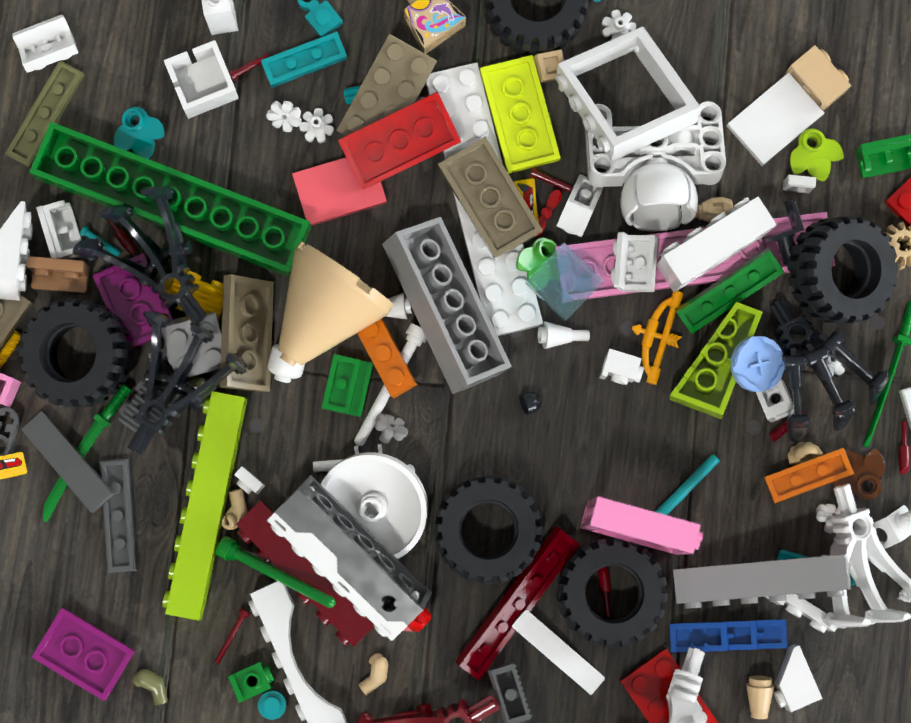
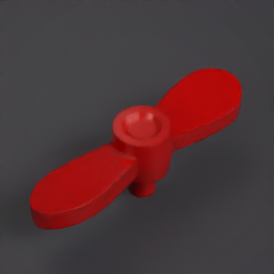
M560 190L551 192L546 207L541 210V216L538 218V221L543 231L547 219L552 217L553 209L561 201L562 193Z

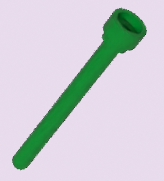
M225 536L219 542L216 549L218 557L226 561L238 560L328 608L335 606L336 600L332 596L241 549L237 540Z

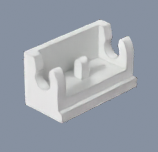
M63 200L36 207L51 258L67 260L80 258L73 254L75 244L82 241L71 203H65Z

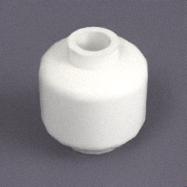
M279 344L273 345L267 367L271 373L275 374L274 379L290 383L291 379L300 378L305 364L301 366L296 363L294 367L280 358L282 352L278 350Z

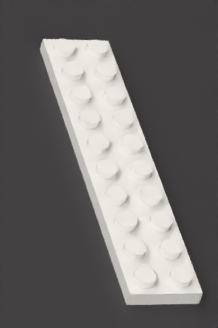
M478 63L431 73L426 81L428 94L430 95L438 91L461 140V143L443 151L445 160L486 137L503 164ZM454 194L478 295L497 336L543 326L536 293L528 282L527 272L519 271L516 268L517 257L524 249L523 244L494 260Z

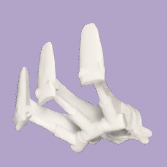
M850 484L835 487L834 492L841 514L830 518L831 522H833V533H836L834 543L830 548V556H848L849 572L856 586L860 587L871 610L866 611L865 617L850 615L847 590H844L845 596L832 597L834 613L829 612L825 619H822V622L827 624L828 627L846 628L865 627L875 623L902 622L910 619L911 615L907 612L887 609L874 584L868 560L881 572H886L903 588L899 592L900 596L897 598L899 600L911 602V579L894 563L881 545L876 534V528L872 526L874 522L873 518L869 516V508H856Z
M689 647L682 669H675L666 697L669 707V723H706L707 715L702 712V707L696 700L703 678L698 676L705 655V652L700 651V649Z

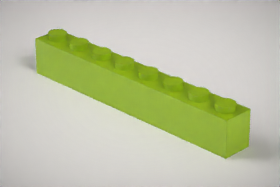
M212 391L211 397H206L203 413L207 414L205 425H200L197 441H201L200 450L194 453L192 459V468L195 469L193 480L189 479L186 488V496H190L188 507H183L180 524H184L182 535H177L174 551L178 552L176 563H171L168 579L172 580L170 591L166 590L163 598L162 607L166 608L165 614L198 621L203 619L222 527L221 519L225 512L247 405L245 397Z

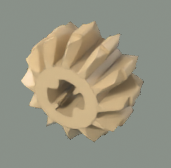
M904 222L897 224V227L893 225L888 226L886 234L891 240L889 245L895 248L897 255L894 258L895 262H898L899 270L904 269L906 265L911 267V225L907 229ZM900 241L903 242V251L899 249L900 244L898 242Z

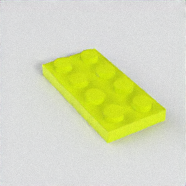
M533 55L480 68L482 82L508 174L560 161L561 157Z

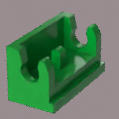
M911 134L861 144L855 150L861 179L911 169Z

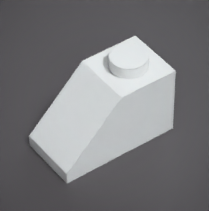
M579 174L557 227L564 229L569 234L582 237L603 187H595L589 182L588 177Z
M794 644L788 646L774 683L777 689L774 692V696L780 708L785 707V710L793 712L822 699V696L800 646Z

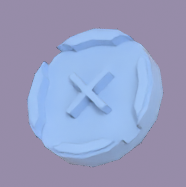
M751 336L742 340L735 347L731 357V372L734 380L742 388L751 392H762L775 387L781 380L785 369L781 355L783 352L774 340L765 336Z

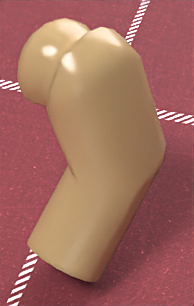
M242 489L229 491L232 506L221 519L223 528L227 530L236 529L238 527L236 523L247 514Z
M375 653L370 657V676L358 684L366 696L382 685L387 679L389 664L387 659L380 653Z

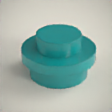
M277 691L264 693L258 701L259 713L269 720L281 717L286 710L284 696Z

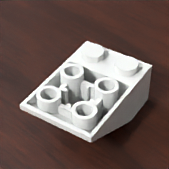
M23 201L18 204L0 229V299L20 301L21 291H26L27 275H25V265L27 266V259L30 256L28 240H32L33 224L31 223V212L26 211V204Z

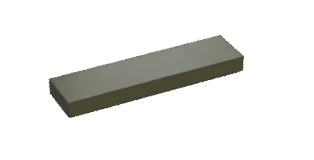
M61 60L58 61L5 153L6 156L31 169L50 122L58 123L85 76L83 72Z

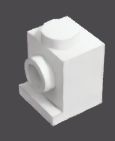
M609 349L606 353L599 378L604 380L609 375L612 376L611 381L627 385L628 382L633 381L639 383L644 367L640 366L642 358Z
M782 379L775 387L762 392H756L766 418L771 423L794 414L793 402ZM775 394L781 396V400L777 404H773L771 401L772 396Z

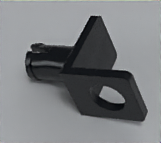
M795 200L784 201L791 228L762 237L763 242L774 241L778 243L784 265L788 264V261H792L790 252L792 246H795L793 236H795V233L804 230Z

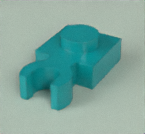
M297 0L301 9L309 11L305 15V19L320 38L329 35L343 24V20L327 0L321 4L318 3V0H311L308 3L303 0Z

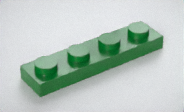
M767 248L675 310L690 333L693 334L732 308L736 302H741L785 272L771 250Z

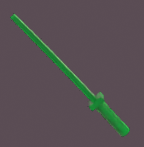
M911 300L907 303L899 333L892 338V342L897 344L887 372L889 381L886 383L878 399L862 444L865 448L869 446L903 346L911 345V338H909L911 331Z
M125 384L120 387V390L110 400L104 411L101 412V415L96 413L93 417L95 422L77 447V450L84 458L103 429L111 425L109 420L132 391ZM61 477L57 480L43 506L44 522L49 521L68 486Z

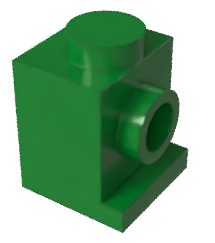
M262 661L228 676L239 703L273 687L271 682L275 680L270 666H264ZM249 676L257 678L258 683L256 686L252 687L247 683Z

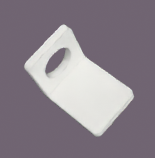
M905 505L872 524L873 527L881 528L887 534V541H880L884 549L900 543L911 535V510L909 511Z

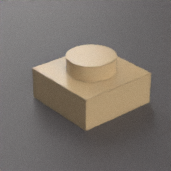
M562 50L533 56L540 83L556 80L558 64L564 61Z

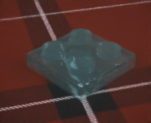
M563 243L525 284L566 322L604 280Z

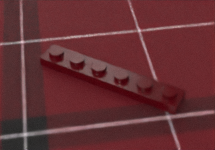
M556 526L534 556V560L519 575L455 663L479 680L516 631L512 625L525 610L529 612L532 610L580 544Z

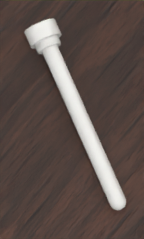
M412 323L406 331V334H408L406 337L407 343L401 352L406 364H408L416 347H420L427 340L422 328ZM383 385L354 439L357 446L365 444L376 423V416L381 414L390 397L385 385Z

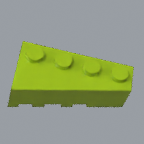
M736 302L679 384L672 391L669 400L722 419L736 383L731 372L733 351L742 340L754 336L763 312Z

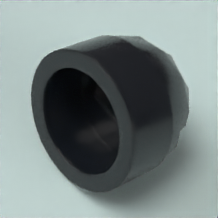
M530 391L519 395L521 407L526 415L536 413L542 407V401L537 402L536 400L540 396L536 392Z

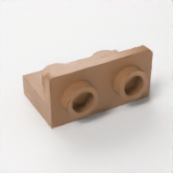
M28 256L27 268L32 271L31 287L33 289L87 293L90 266L86 262Z

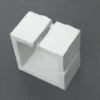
M215 40L192 49L197 60L194 64H192L187 51L164 60L188 119L239 99Z

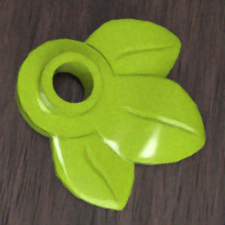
M813 128L807 129L799 136L798 147L791 153L790 167L794 175L807 170L812 177H816V180L824 182L829 176L831 161L842 160L844 158L843 151L838 142L825 138L821 131ZM807 139H813L816 146L810 147L807 144Z

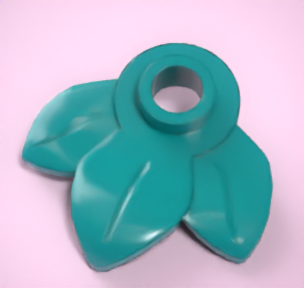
M131 107L124 112L122 125L115 132L114 146L126 151L132 148L137 155L149 159L154 152V139L157 140L164 137L163 125L157 118L149 117L144 109ZM139 117V123L135 126L134 119Z

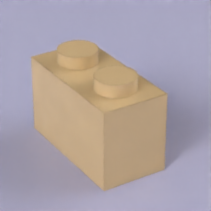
M816 45L795 61L786 71V74H791L822 111L827 109L851 87L847 75L842 70H837L831 63L829 55L823 49L819 50Z

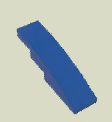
M787 619L670 624L671 652H687L689 647L700 649L702 652L788 648Z

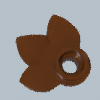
M874 448L863 458L855 452L845 450L854 474L837 480L833 484L835 487L850 484L852 494L855 493L864 500L876 498L881 492L882 483L880 477L885 471V462L881 453ZM864 481L872 483L870 491L863 490L862 483Z

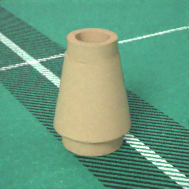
M750 676L746 687L751 718L767 719L775 687L772 684V678L767 676Z

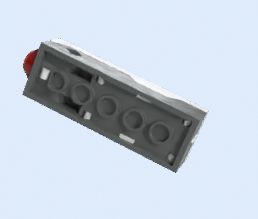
M311 475L267 520L277 535L284 536L292 544V549L299 556H305L312 563V567L318 575L325 576L333 584L334 590L340 596H346L353 603V607L358 614L367 617L374 623V628L380 635L387 636L392 641L402 631L419 632L430 621L431 613L425 606L432 592Z

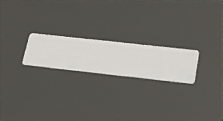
M525 610L512 625L518 633L590 695L605 680L602 674L528 610Z

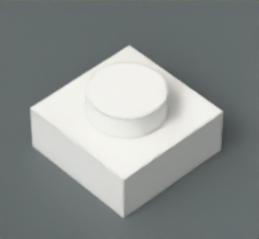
M242 466L234 474L239 479L236 484L248 494L251 491L259 494L265 487L263 483Z

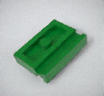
M334 354L322 409L361 418L373 362Z

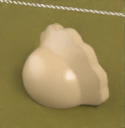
M799 442L790 448L788 453L789 464L798 465L822 456L823 452L817 445L811 442Z

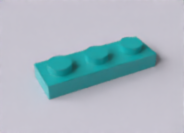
M334 32L263 59L261 63L270 86L273 88L347 60V55L338 32Z

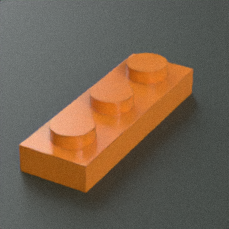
M383 319L358 332L365 349L392 398H396L418 385Z
M844 448L766 476L764 480L772 500L776 504L851 476L854 472Z

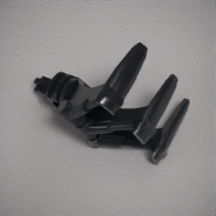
M170 185L147 187L140 191L142 195L151 198L158 205L168 237V249L166 247L161 249L149 235L146 236L130 217L134 214L132 211L134 207L130 204L124 203L123 205L105 208L100 213V216L120 225L122 224L150 258V264H146L143 267L133 261L121 259L103 250L105 244L99 238L77 242L73 248V254L92 261L93 259L97 260L99 257L138 277L139 283L147 287L152 286V292L154 294L160 293L159 299L162 302L167 301L166 306L169 309L179 305L192 323L197 324L204 320L207 314L192 295L200 287L198 284H193L195 278L192 274L187 275L190 268L187 265L185 255L192 254V245L189 240L184 241L179 224L175 222L168 199H172L176 191ZM158 272L161 276V279L156 277ZM174 279H177L180 283V290L176 294L171 289V283Z
M777 300L769 307L780 325L775 330L774 336L778 340V345L783 352L785 370H790L794 415H790V418L787 419V432L792 442L803 440L808 432L809 425H811L810 417L807 414H802L801 369H805V366L812 367L834 405L832 414L834 416L833 428L835 431L845 428L855 412V402L850 400L843 402L833 382V376L825 362L828 359V355L849 368L868 385L870 405L877 402L886 383L889 381L887 370L878 371L874 375L856 359L857 356L842 344L845 339L840 333L833 331L827 337L820 333L819 330H814L813 324L807 321L806 315L794 318L784 300ZM799 334L803 339L794 340L790 336Z
M155 311L143 312L146 322L149 323V327H152L150 370H147L145 374L146 394L142 393L141 398L145 401L144 405L138 404L136 409L139 413L132 417L141 422L127 447L140 455H143L156 431L163 435L167 434L165 431L166 426L172 427L174 424L170 420L171 417L180 418L181 414L179 412L188 406H191L193 411L198 410L205 404L203 399L217 388V384L233 371L236 375H242L246 373L248 365L239 353L228 352L226 355L228 364L197 389L191 388L189 386L190 383L186 382V379L194 365L192 362L202 341L207 344L209 341L214 340V331L199 323H190V330L194 337L175 374L167 375V372H162L161 327L167 328L171 320L168 314ZM158 385L166 386L160 398L156 400ZM176 392L184 397L172 406H167ZM160 406L163 415L160 420L153 422L150 419L149 413L153 407Z

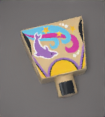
M407 0L410 5L404 9L405 21L420 50L425 54L462 29L466 24L465 15L449 0Z

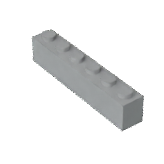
M847 555L673 570L676 604L684 603L685 609L702 607L701 602L712 601L713 606L730 605L729 599L740 598L741 604L758 603V597L769 596L770 602L786 601V595L798 594V599L816 598L815 592L827 591V597L845 596L844 590L851 589Z

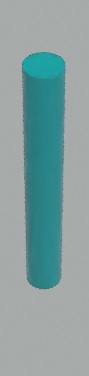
M711 454L655 512L668 515L720 460L714 454Z

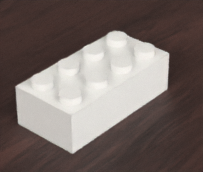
M748 197L743 199L729 211L730 214L728 216L725 212L719 214L710 221L711 223L706 226L707 229L703 230L702 227H699L687 235V238L683 240V244L680 245L677 241L663 250L664 252L659 255L661 259L656 266L674 293L766 236L777 225L759 197L752 201Z

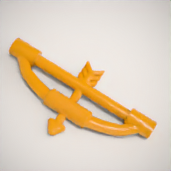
M673 292L671 297L659 304L651 318L648 319L646 329L641 328V324L632 327L636 335L644 334L641 343L642 365L647 374L646 382L649 384L657 385L661 372L660 364L666 344L679 348L677 341L682 337L670 334L676 314L675 309L680 306L683 298L682 292ZM669 306L670 310L663 333H657L658 319L665 308ZM655 337L661 340L654 364L650 366L649 348L652 347Z

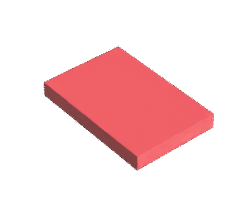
M347 158L292 173L306 220L310 221L311 226L387 203L381 181L362 190Z

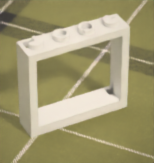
M644 27L633 30L558 64L557 76L555 77L559 84L558 89L561 92H565L569 98L572 110L579 113L583 119L585 129L589 133L592 132L597 140L599 149L605 151L611 162L697 123L700 105ZM634 51L675 111L617 137L576 76Z

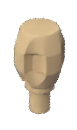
M724 197L710 198L697 206L694 218L710 222L723 212L728 216L730 214L729 211L734 208L731 199Z

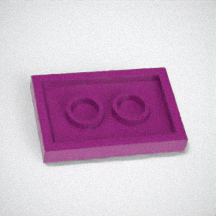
M144 253L128 259L143 267L149 264ZM115 265L92 275L106 307L110 309V313L117 314L122 320L120 325L127 327L130 335L126 337V340L132 342L133 349L152 341V327H149L143 312L155 311L168 314L170 320H174L166 303L159 299L160 293L154 294L151 290L152 286L147 287L139 283V278Z
M61 608L32 655V658L101 700L106 701L136 651L69 610Z

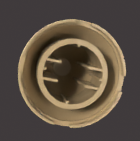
M301 241L294 250L278 347V350L282 352L280 358L293 367L296 363L302 366L387 316L394 304L373 287L370 288L359 280L360 278L312 246L308 244L305 246Z

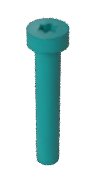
M86 225L80 231V235L83 237L87 236L89 239L99 238L103 240L91 232L90 228ZM105 240L102 241L105 244L104 249L117 257L120 256L121 251Z

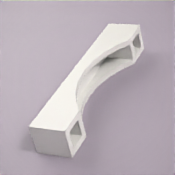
M277 581L251 593L252 600L248 601L249 606L255 617L260 615L264 626L260 627L261 633L266 643L271 641L276 652L272 653V657L277 668L283 667L287 678L283 679L288 693L290 695L295 694L299 704L295 705L301 721L307 720L308 723H348L342 709L316 693L305 680L297 666L290 637L291 618L295 604L286 585Z

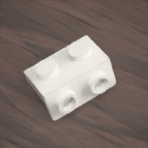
M63 15L56 16L12 34L27 73L43 69L46 65L59 60H66L78 53L73 34Z
M618 232L617 240H615L613 245L614 255L616 256L615 267L612 268L611 280L615 288L622 292H654L659 237L656 235H628L625 232Z

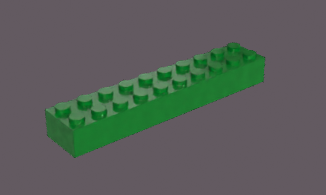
M50 122L29 171L38 181L106 207L123 205L124 203L130 204L134 207L132 210L134 214L131 217L165 229L157 203L151 198L142 195L140 191L147 187L170 185L176 192H174L172 199H168V202L183 237L289 278L294 250L301 241L305 245L312 228L310 221L53 122Z

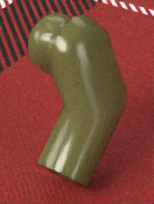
M141 669L133 675L135 686H141L151 691L154 706L168 702L164 681L160 675L148 669Z

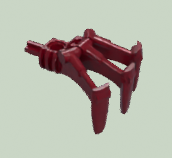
M490 694L470 707L464 699H461L458 705L452 703L448 706V709L441 707L436 711H431V703H421L417 705V710L400 712L396 716L373 719L372 714H368L365 711L358 716L356 723H452V718L455 717L462 718L465 723H479L482 719L498 711L500 707L497 704V700Z

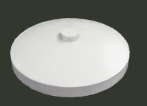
M367 452L355 454L336 464L323 479L321 485L397 559L407 554L423 534L428 519L426 491L415 472L402 461L382 453Z

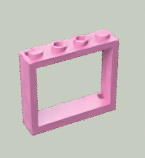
M601 497L587 501L580 526L581 529L628 542L631 541L635 544L675 555L693 554L694 549L699 548L700 541L703 538V533L699 532V524Z

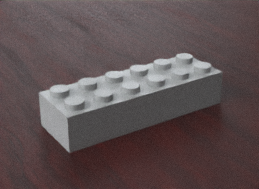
M441 217L395 232L382 244L452 394L497 377L512 367Z

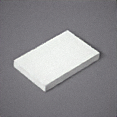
M787 73L731 120L727 127L758 163L763 166L818 120L824 112L791 74Z

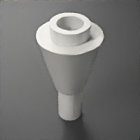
M405 292L389 298L388 300L394 306L385 317L408 320L409 314L413 313V309Z
M546 321L542 327L538 328V342L542 343L544 349L572 341H589L590 339L589 330H572L571 328Z

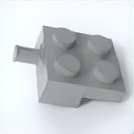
M216 311L206 313L205 319L198 322L214 331V340L209 341L207 344L202 341L192 362L194 365L188 377L220 369L222 332ZM188 316L171 320L167 328L161 327L165 341L164 348L161 349L163 360H168L174 374L179 368L194 337L189 326L192 322ZM148 352V356L151 360V352Z

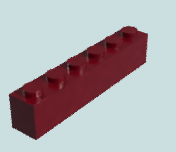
M260 500L236 523L240 528L237 533L247 544L253 541L260 549L257 554L263 561L267 563L273 562L280 570L332 596L336 600V604L334 607L328 608L296 592V595L306 605L311 602L318 609L315 614L326 626L331 623L338 630L335 635L345 646L349 643L355 646L374 628V623L367 617L358 614L353 607V603L346 596H340L334 590L333 584L325 576L322 577L314 571L312 563L305 556H299L292 549V544L284 536L281 537L272 530L271 524L267 520L274 512Z

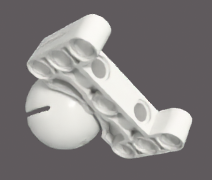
M707 101L701 103L697 123L656 141L655 143L660 146L655 147L649 144L612 162L603 149L600 150L595 146L597 140L592 132L589 133L585 129L589 182L595 187L600 188L622 186L624 184L620 199L622 216L629 226L633 225L638 230L666 231L678 228L681 223L688 224L695 217L698 206V195L694 184L714 185L718 183L726 165L722 114L720 107L714 102ZM595 104L617 137L640 127H613L611 110L603 104ZM702 117H708L711 121L704 120ZM704 141H710L714 145H707ZM706 166H713L717 170H710ZM597 168H603V169H605L607 172H605V173H600V172H598L596 169H597Z

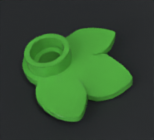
M539 238L535 240L531 247L523 249L517 257V270L527 272L528 282L535 291L543 289L550 278L559 282L555 248L557 245L551 239Z

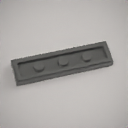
M45 411L39 412L21 429L91 513H94L114 495L112 490Z
M129 459L100 461L101 479L114 493L103 504L107 573L137 571Z

